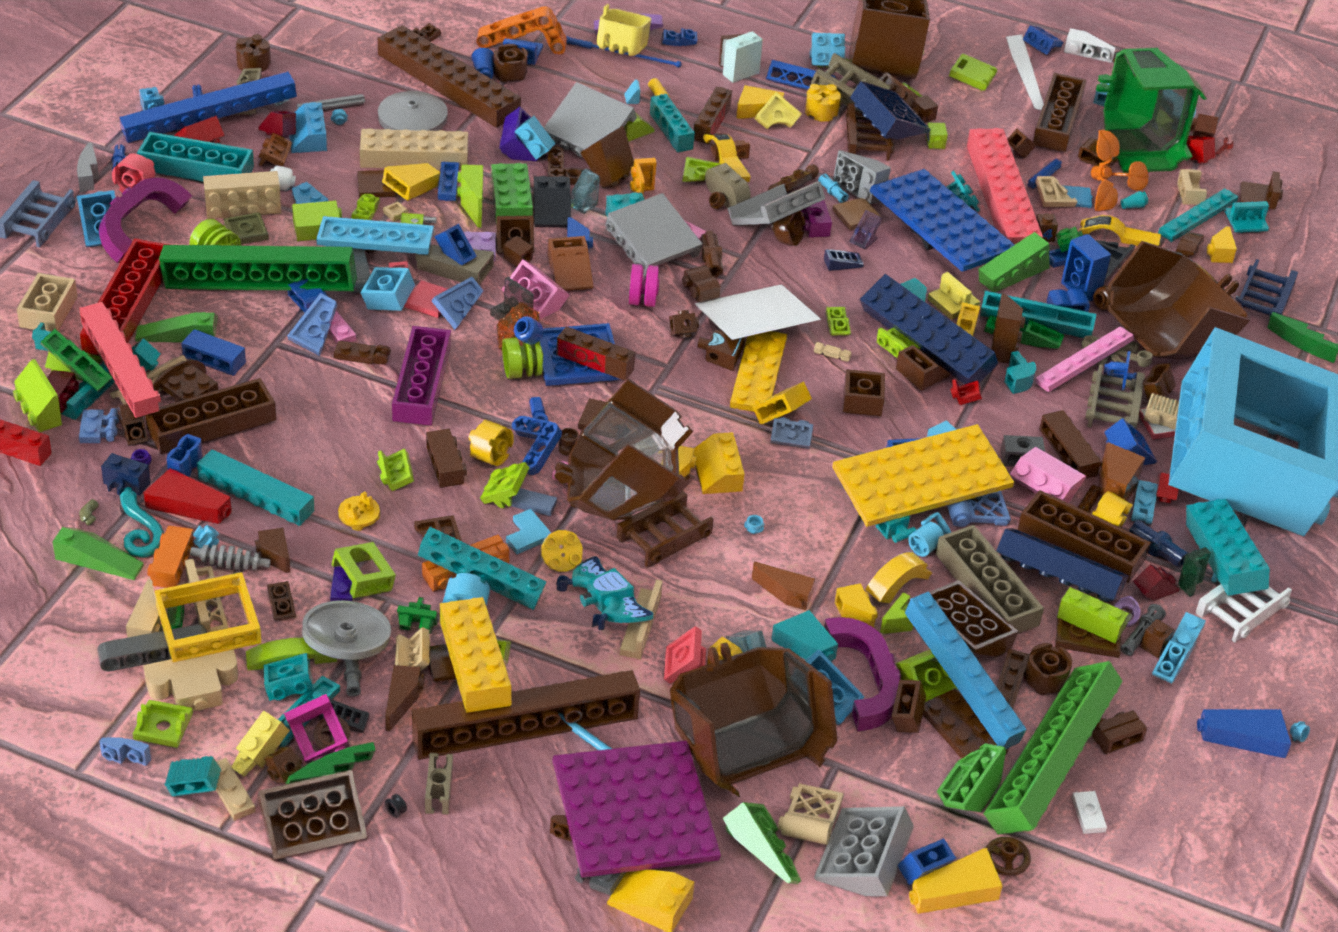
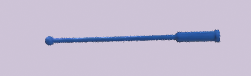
M566 36V44L590 49H601L592 42ZM641 54L634 56L675 65L677 68L682 66L680 61L673 62Z

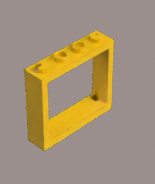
M242 572L154 590L156 607L172 662L261 643L260 625ZM236 593L239 594L248 624L174 640L165 608Z

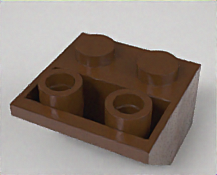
M914 345L898 353L896 370L921 391L950 376L946 369Z

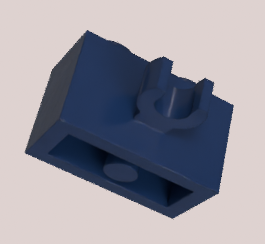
M111 453L101 465L103 484L107 485L108 492L112 491L113 488H117V495H120L124 488L130 487L132 491L141 496L151 483L148 464Z

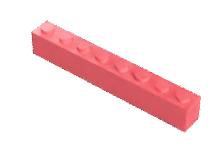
M103 302L79 308L81 324L135 418L158 412V403L161 402L159 392L157 390L154 391L152 380L150 378L147 379L145 368L143 366L140 367L137 355H133L130 343H126L123 331H119L117 321L112 319L110 309H106Z

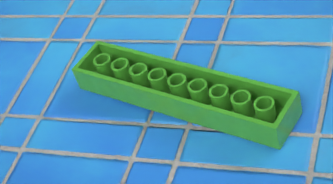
M1110 661L1076 667L1072 671L984 812L985 817L997 834L1031 831L1038 825V821L1047 810V806L1056 795V791L1065 780V776L1074 765L1076 758L1083 750L1085 743L1092 735L1094 728L1100 722L1103 713L1109 707V703L1123 682Z

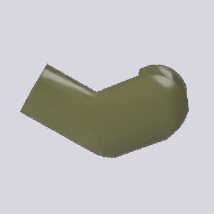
M91 499L79 511L80 520L84 521L88 526L96 520V517L92 515L99 507L96 500Z

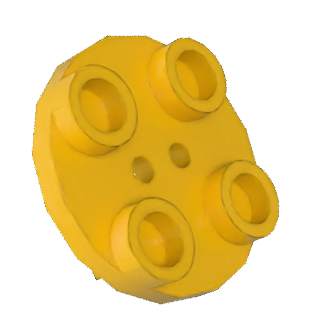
M364 491L360 496H352L345 499L338 508V516L344 524L352 527L353 530L361 531L364 527L372 525L380 519V508L378 503L372 499V496L367 497V493Z
M557 530L550 533L544 539L541 546V556L544 563L550 569L557 572H567L574 569L582 560V544L574 532Z

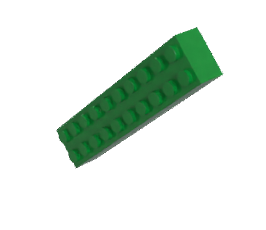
M163 245L159 257L166 289L291 290L288 284L308 279L305 284L298 288L306 290L320 288L322 291H354L357 279L353 247Z

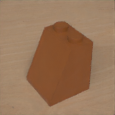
M1108 442L1099 471L1100 500L1109 491L1128 501L1138 485L1145 457Z

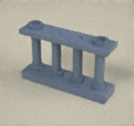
M33 180L0 218V237L6 239L13 231L35 236L36 247L40 248L70 210L75 207L76 199L74 198L73 190L70 189L64 197L42 192L40 182ZM42 199L58 204L53 208L38 204L37 201ZM31 210H35L47 213L49 215L46 218H42L27 213ZM24 220L39 224L40 226L34 229L18 224Z

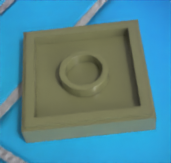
M260 212L223 219L224 226L238 235L241 244L269 240V234Z

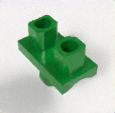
M419 597L417 603L409 602V607L398 605L397 613L401 630L409 631L411 630L412 622L420 623L419 630L423 627L429 630V634H431L434 625H438L437 611L431 610V605L424 604V597Z

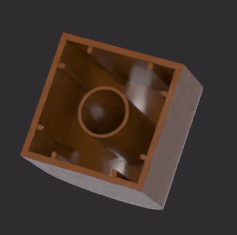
M858 0L850 42L849 62L866 72L877 74L887 72L891 76L916 79L930 23L927 0Z

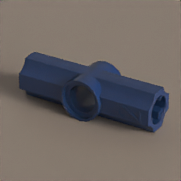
M1140 520L1135 521L1129 529L1130 533L1151 542L1148 553L1154 557L1160 555L1178 568H1181L1189 557V553L1174 544L1171 536L1165 531L1156 532Z

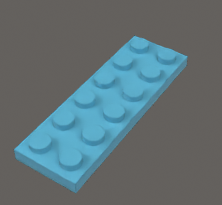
M323 216L316 242L317 245L327 247H353L363 250L429 254L434 226Z

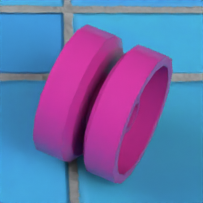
M632 264L629 305L638 306L641 302V294H645V306L655 307L656 295L659 292V266L649 265L646 277H644V267L642 264Z

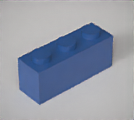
M195 329L181 343L182 354L186 359L198 360L204 366L232 376L246 363L245 347Z

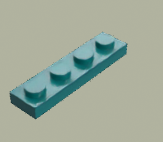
M321 676L313 684V689L307 690L286 712L325 694L332 700L340 692V685ZM283 714L278 720L290 731L279 746L285 747L295 737ZM312 719L302 723L303 727H305Z

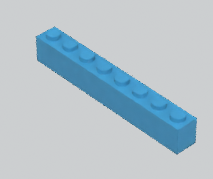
M929 591L911 598L905 611L906 616L998 746H1004L1005 749L1020 743L1027 730Z

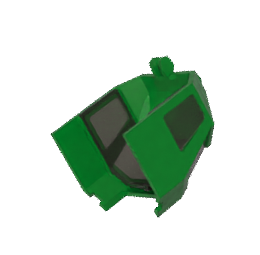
M1159 48L1123 49L1116 53L1112 75H1099L1098 81L1102 84H1097L1096 90L1098 92H1107L1103 110L1104 128L1106 131L1113 133L1119 141L1120 153L1117 161L1123 173H1129L1130 165L1133 162L1140 161L1144 163L1148 172L1173 171L1178 167L1177 164L1184 159L1187 161L1192 157L1186 143L1198 97L1200 95L1202 100H1207V97L1199 83L1184 68L1161 52Z

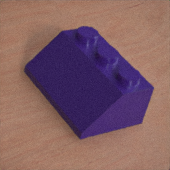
M521 107L505 117L499 149L510 159L536 162L539 158L535 159L514 132L521 124L531 118Z

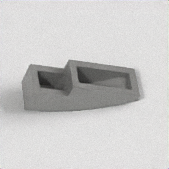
M92 142L85 146L77 164L80 192L95 190L93 179L99 178Z

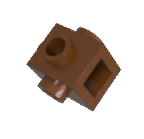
M689 310L678 311V315L669 316L671 336L680 335L681 338L692 337V333L697 332V328H699L698 317H695V313H689Z
M282 747L264 758L268 766L267 773L276 783H285L286 785L289 776L302 768L301 758L297 753H294L292 747Z

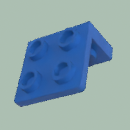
M506 38L503 41V45L515 44L517 48H525L528 53L527 64L535 65L543 49L542 43Z

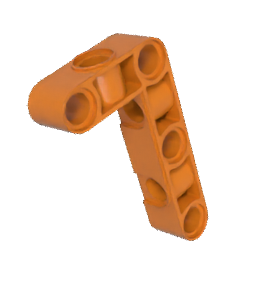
M542 6L482 26L478 30L476 42L479 47L488 48L503 42L505 38L513 40L538 30L543 32L547 40L546 43H548L551 51L554 54L560 55L565 52L567 37L553 10L548 6Z

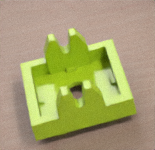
M527 463L512 464L509 467L494 470L487 485L484 487L480 497L481 501L484 504L494 502L501 509L505 507V504L510 507L513 503L511 496L517 495L530 468Z
M149 699L147 704L141 705V712L138 711L137 725L133 732V739L178 748L193 715V709L191 707ZM162 721L170 723V727L166 730H159L156 726Z

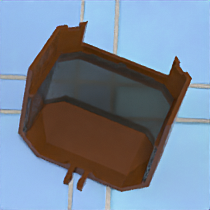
M722 643L720 645L722 660H719L716 648L710 647L708 648V657L711 663L679 674L672 685L670 696L675 730L683 741H687L690 752L702 772L716 785L723 789L725 788L740 797L739 791L731 784L804 757H808L818 767H821L825 761L823 757L829 748H834L838 741L832 681L789 648L757 647L731 656L729 645Z

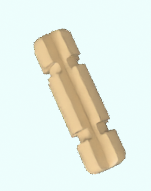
M820 342L815 344L814 352L821 355L824 353V356L835 359L841 358L842 361L849 362L851 358V351L844 349L842 351V348L831 345L824 346V343Z

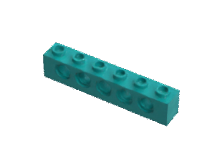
M429 527L418 551V556L456 574L469 573L480 577L482 583L485 584L487 582L489 584L490 590L532 610L535 609L547 583L545 580L432 527Z

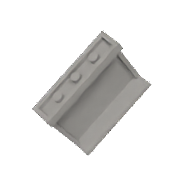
M576 82L544 129L562 149L573 151L577 156L582 157L580 152L622 125L624 127L628 121L634 122L637 116L633 107Z
M821 182L812 183L790 194H787L785 185L782 184L727 209L732 225L770 224L826 198Z
M663 193L608 213L605 225L607 230L612 233L616 242L621 245L626 255L631 258L634 264H642L644 267V277H646L649 265L657 266L688 253L693 258L700 254L702 242Z

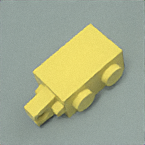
M263 711L236 747L239 754L232 768L244 777L255 765L263 768L266 764L264 758L275 752L290 730L281 721Z

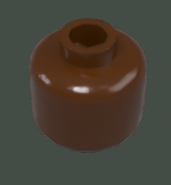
M1108 286L1099 287L1094 292L1093 301L1100 310H1108V305H1110Z

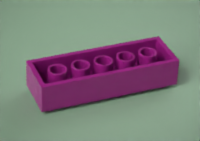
M412 326L392 401V421L432 426L451 350V330Z

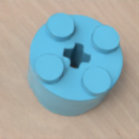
M459 573L455 578H449L442 603L483 597L487 606L490 586L487 582L485 584L480 581L481 578L474 574Z

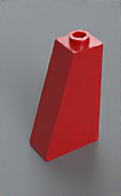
M171 468L144 491L145 507L156 511L220 524L232 512L230 496Z

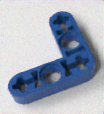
M519 416L512 422V428L519 436L535 439V442L522 463L526 462L530 467L527 474L535 475L540 472L562 436V431L554 422ZM541 426L538 431L533 432L536 427ZM542 446H546L544 450L538 452Z

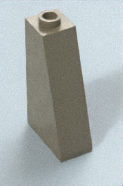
M431 245L429 254H416L415 260L419 270L460 283L473 277L480 286L494 267V252L473 249L477 257L464 265H460L445 255L439 245Z

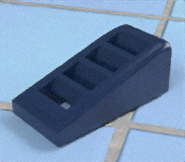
M825 249L824 261L828 271L864 267L859 253Z

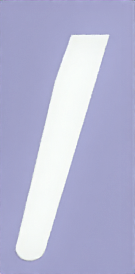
M1008 36L1006 38L1011 55L1033 106L1038 110H1042L1044 103L1023 36Z

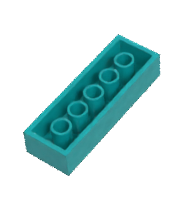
M154 132L148 133L137 151V154L153 161L155 173L203 181V176L251 173L254 169L252 149Z
M1216 499L1214 501L1186 505V526L1226 594L1230 596L1269 589L1270 568L1227 499Z

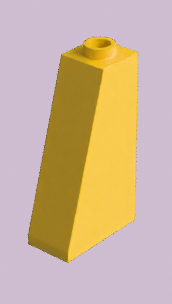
M984 848L914 880L912 890L909 892L911 904L915 905L918 914L999 900L1002 883L987 848Z

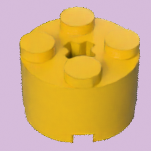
M833 84L810 85L806 97V115H811L814 117V120L821 122L831 121L833 117H837L841 94L837 87Z
M486 419L483 420L476 430H472L469 434V441H471L470 456L491 465H502L509 456L507 453L508 448L513 447V431L503 425Z
M1107 491L1092 515L1122 527L1127 519L1125 514H1129L1133 504Z

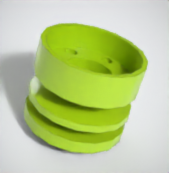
M206 219L200 222L193 230L189 241L190 245L241 246L238 235L215 219Z
M516 337L503 339L502 357L507 379L521 378L523 369H525L528 377H531L533 372L535 376L542 375L543 351L540 342L532 345L522 342V346H520Z

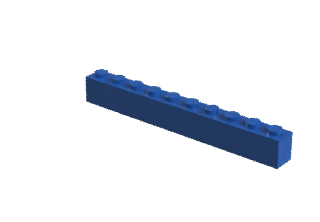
M288 71L121 116L119 120L126 141L130 143L145 139L149 132L163 134L217 116L218 119L297 97L296 86Z

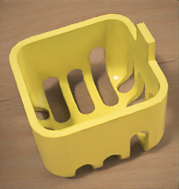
M606 4L603 15L600 16L597 45L603 50L609 47L611 52L619 50V54L628 52L629 56H635L647 46L651 18L624 10L609 9V4Z

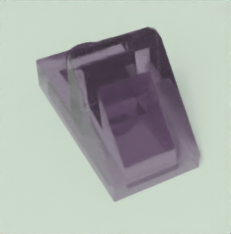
M865 210L849 242L866 250L878 239L875 233L883 218Z

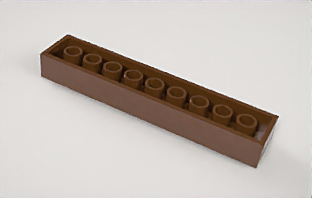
M403 25L377 38L379 56L495 128L503 125L505 117L521 107L520 96Z
M633 670L511 691V706L469 713H466L463 701L444 703L426 708L422 707L412 710V741L418 760L428 759L430 753L444 756L572 732L573 728L560 718L559 713L564 715L567 722H575L584 729L638 719L640 688Z

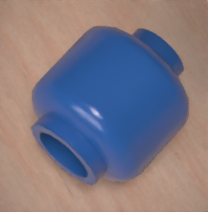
M525 316L516 322L514 334L520 341L532 345L539 342L542 338L543 327L539 321Z

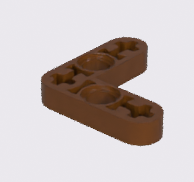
M552 147L548 151V177H570V185L592 186L599 183L591 169L564 168V151L562 148Z

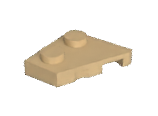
M1037 176L1035 182L1043 207H1076L1077 200L1075 198L1071 199L1067 195L1068 190L1060 185L1054 176Z

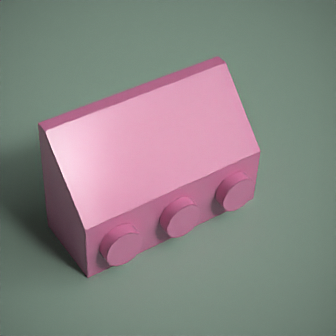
M525 260L520 262L501 289L537 320L560 310L570 296L569 293L540 269Z
M1037 447L1023 455L1010 473L1015 482L1037 494L1041 490L1067 503H1070L1086 478L1084 474Z

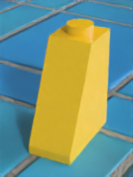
M744 85L737 105L736 118H755L775 92L783 98L784 92Z
M428 163L385 167L382 182L408 201L438 187L441 172Z
M803 381L760 402L752 408L761 425L794 411L810 401L812 397Z

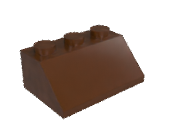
M1004 293L1001 294L991 350L995 352L998 362L1009 364L1011 353L1019 351V346H1016V344L1021 342L1022 332L1019 330L1024 328L1025 317H1022L1023 308Z

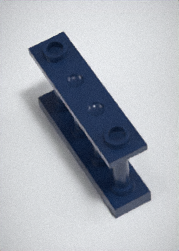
M1256 259L1254 265H1250L1248 268V279L1241 295L1236 296L1235 299L1244 308L1269 315V318L1272 312L1283 315L1298 272L1291 270L1289 277L1275 275L1257 269L1259 260ZM1254 276H1257L1276 283L1282 284V286L1277 287L1258 280H1254L1253 278ZM1252 286L1278 294L1276 298L1249 290V288ZM1247 296L1274 306L1269 308L1244 299Z

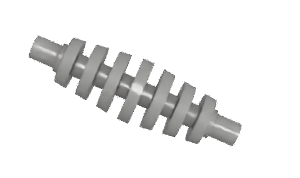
M203 545V548L191 547L190 556L201 558V562L206 563L207 558H209V564L214 565L215 561L218 560V567H223L224 561H226V569H231L233 562H235V570H240L241 564H244L243 570H248L250 565H252V570H257L258 567L269 568L271 559L261 558L260 553L255 552L254 557H252L250 550H247L246 554L243 555V548H238L237 554H234L235 546H230L228 553H226V545H221L220 551H217V545H212L211 550H209V545Z

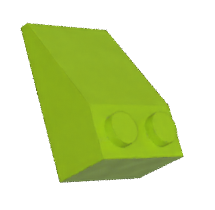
M462 165L461 172H458L457 183H461V186H458L457 197H461L462 207L476 226L482 228L483 165Z

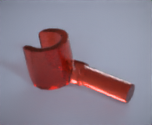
M1225 137L1223 145L1215 155L1219 156L1225 149H1232L1234 141L1227 144L1229 138Z

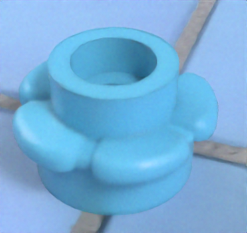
M336 109L332 112L331 121L337 125H342L348 120V115L345 110Z
M758 515L749 516L744 523V527L752 534H757L764 530L765 524L762 517Z
M1304 721L1294 723L1290 729L1293 741L1304 742L1310 732V727L1305 725Z

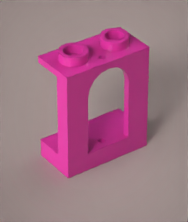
M327 694L284 713L307 765L328 754L350 747ZM323 714L334 737L335 744L315 752L302 723Z

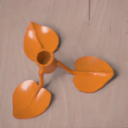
M1098 130L1099 137L1097 141V155L1105 162L1099 163L1100 166H1094L1091 169L1092 178L1102 181L1096 194L1095 211L1110 210L1117 204L1118 191L1116 188H1113L1114 184L1106 180L1110 176H1128V187L1135 191L1144 189L1149 181L1147 168L1140 161L1133 162L1130 165L1129 173L1112 172L1111 168L1106 166V164L1112 161V157H1116L1119 154L1120 150L1117 137L1106 130Z

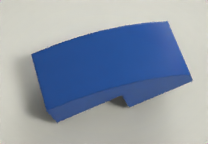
M681 28L680 33L664 29L662 44L671 46L697 44V32Z

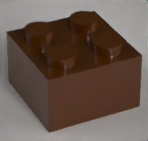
M846 369L843 390V413L882 416L885 399V373Z

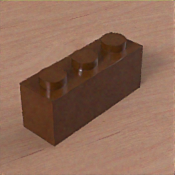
M450 428L426 432V448L439 487L444 488L464 484L467 468L465 463L461 462L462 454L460 449L457 450L456 436H452Z

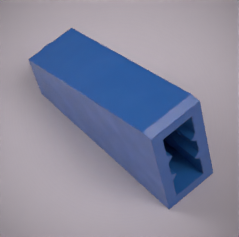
M1203 709L1201 717L1197 719V730L1201 732L1203 741L1280 758H1286L1291 746L1281 709Z

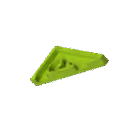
M686 157L682 181L705 180L706 171L709 168L720 165V163Z

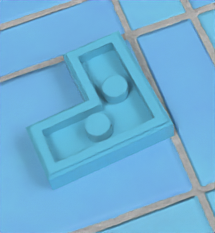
M529 509L513 516V522L520 531L506 536V542L516 554L543 544L544 539L551 532L537 515Z

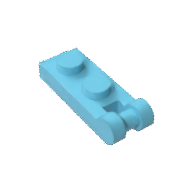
M1142 480L1138 481L1131 521L1140 520L1144 521L1145 524H1152L1158 484Z

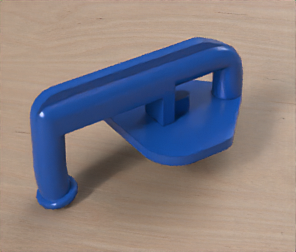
M1131 351L1127 353L1126 363L1110 362L1104 366L1103 375L1123 379V391L1125 390L1126 379H1136L1137 372L1128 373Z

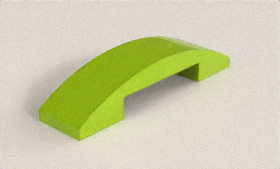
M304 638L274 640L246 651L247 671L264 669L265 664L304 653L308 654L309 659L314 658L315 664L337 662V658L317 652L306 643Z

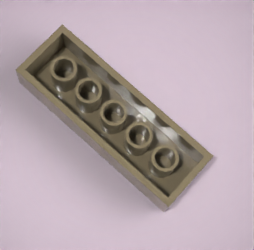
M975 525L939 537L936 556L956 580H959L1018 630V633L1040 626L1044 607Z

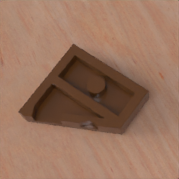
M454 515L414 521L415 530L423 537L426 535L429 527H432L462 541Z

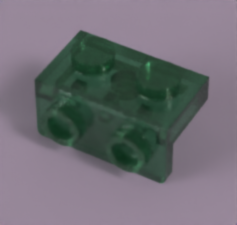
M1206 547L1185 555L1178 585L1189 597L1194 595L1197 584L1203 582L1211 554Z

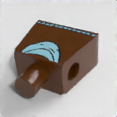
M715 330L710 339L700 337L697 348L706 350L707 362L734 371L744 347L745 337L732 340L723 331Z

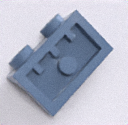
M785 417L774 418L770 443L810 449L814 424H810L805 420L796 422L790 421V419Z

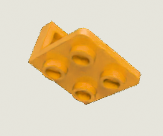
M656 158L634 159V166L631 167V176L633 177V181H630L631 192H642L644 196V191L655 189Z

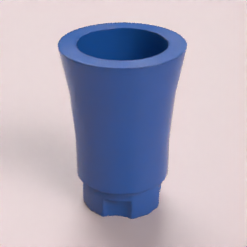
M488 48L476 49L471 55L474 69L493 80V51Z

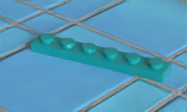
M1224 188L1160 227L1158 234L1173 242L1186 232L1191 231L1225 210V208L1230 207L1233 203H1236L1239 196Z

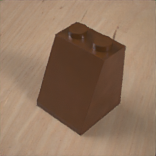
M623 125L580 152L603 189L609 185L612 188L620 183L618 179L622 178L624 180L631 175L630 171L631 167L634 166V160Z

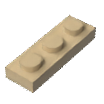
M227 758L216 761L221 768L216 791L232 819L235 821L256 812L254 803Z

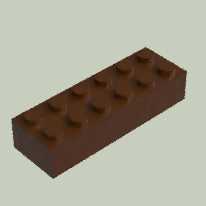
M1059 73L1053 74L1035 128L1033 142L1037 146L1066 152L1084 95L1086 79Z
M261 378L161 406L158 412L145 415L147 430L160 454L168 453L178 447L179 440L187 434L201 438L202 443L277 420L275 401Z
M1041 490L1038 491L1022 511L1017 529L1127 574L1129 576L1126 583L1131 581L1146 560L1151 542Z

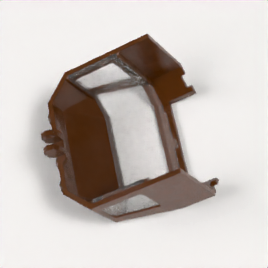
M627 379L580 432L569 454L568 464L563 462L556 464L554 477L561 484L568 483L567 502L572 507L613 521L631 519L632 514L661 501H670L676 498L695 478L691 474H688L686 477L679 475L678 448L693 433L689 425L684 426L679 420L682 416L676 409L630 379Z

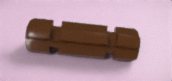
M1092 485L1089 488V491L1081 500L1082 502L1078 505L1079 509L1086 512L1089 511L1096 498L1100 495V486Z

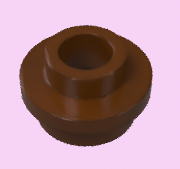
M714 192L710 195L709 204L713 209H720L725 204L726 197L723 193Z

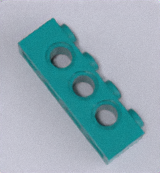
M660 94L651 97L650 115L676 152L693 150L695 132L667 94Z

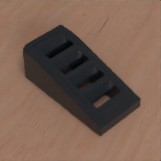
M329 699L336 715H341L340 718L347 722L350 731L364 733L369 719L368 712ZM323 714L319 715V721L325 718ZM356 718L360 719L358 724L355 723Z

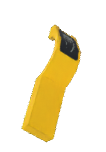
M723 133L704 134L703 139L706 143L714 140L717 144L720 156L719 163H726L746 182H750L751 176L737 157L732 137Z
M1110 215L1082 219L1080 225L1083 227L1079 228L1083 235L1090 234V232L1096 229H1109L1117 233L1121 243L1133 244L1135 246H1138L1141 241L1159 246L1161 234L1125 227L1123 222Z

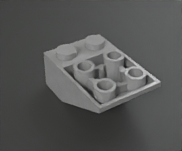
M839 150L833 181L838 182L840 187L853 195L866 199L869 204H873L880 200L870 193V188L873 185L888 181L891 168L878 160Z

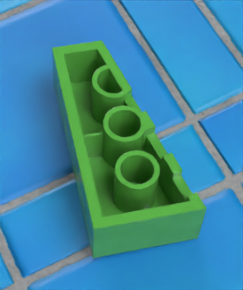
M1032 233L980 267L979 281L991 292L995 293L1049 269V243L1037 233Z

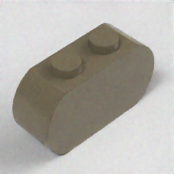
M726 163L709 168L706 171L705 181L708 190L711 193H723L726 197L724 205L727 208L751 198L748 183Z

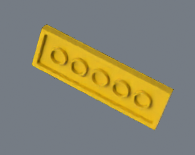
M769 331L747 337L730 401V408L754 412L753 406L773 396L787 334Z

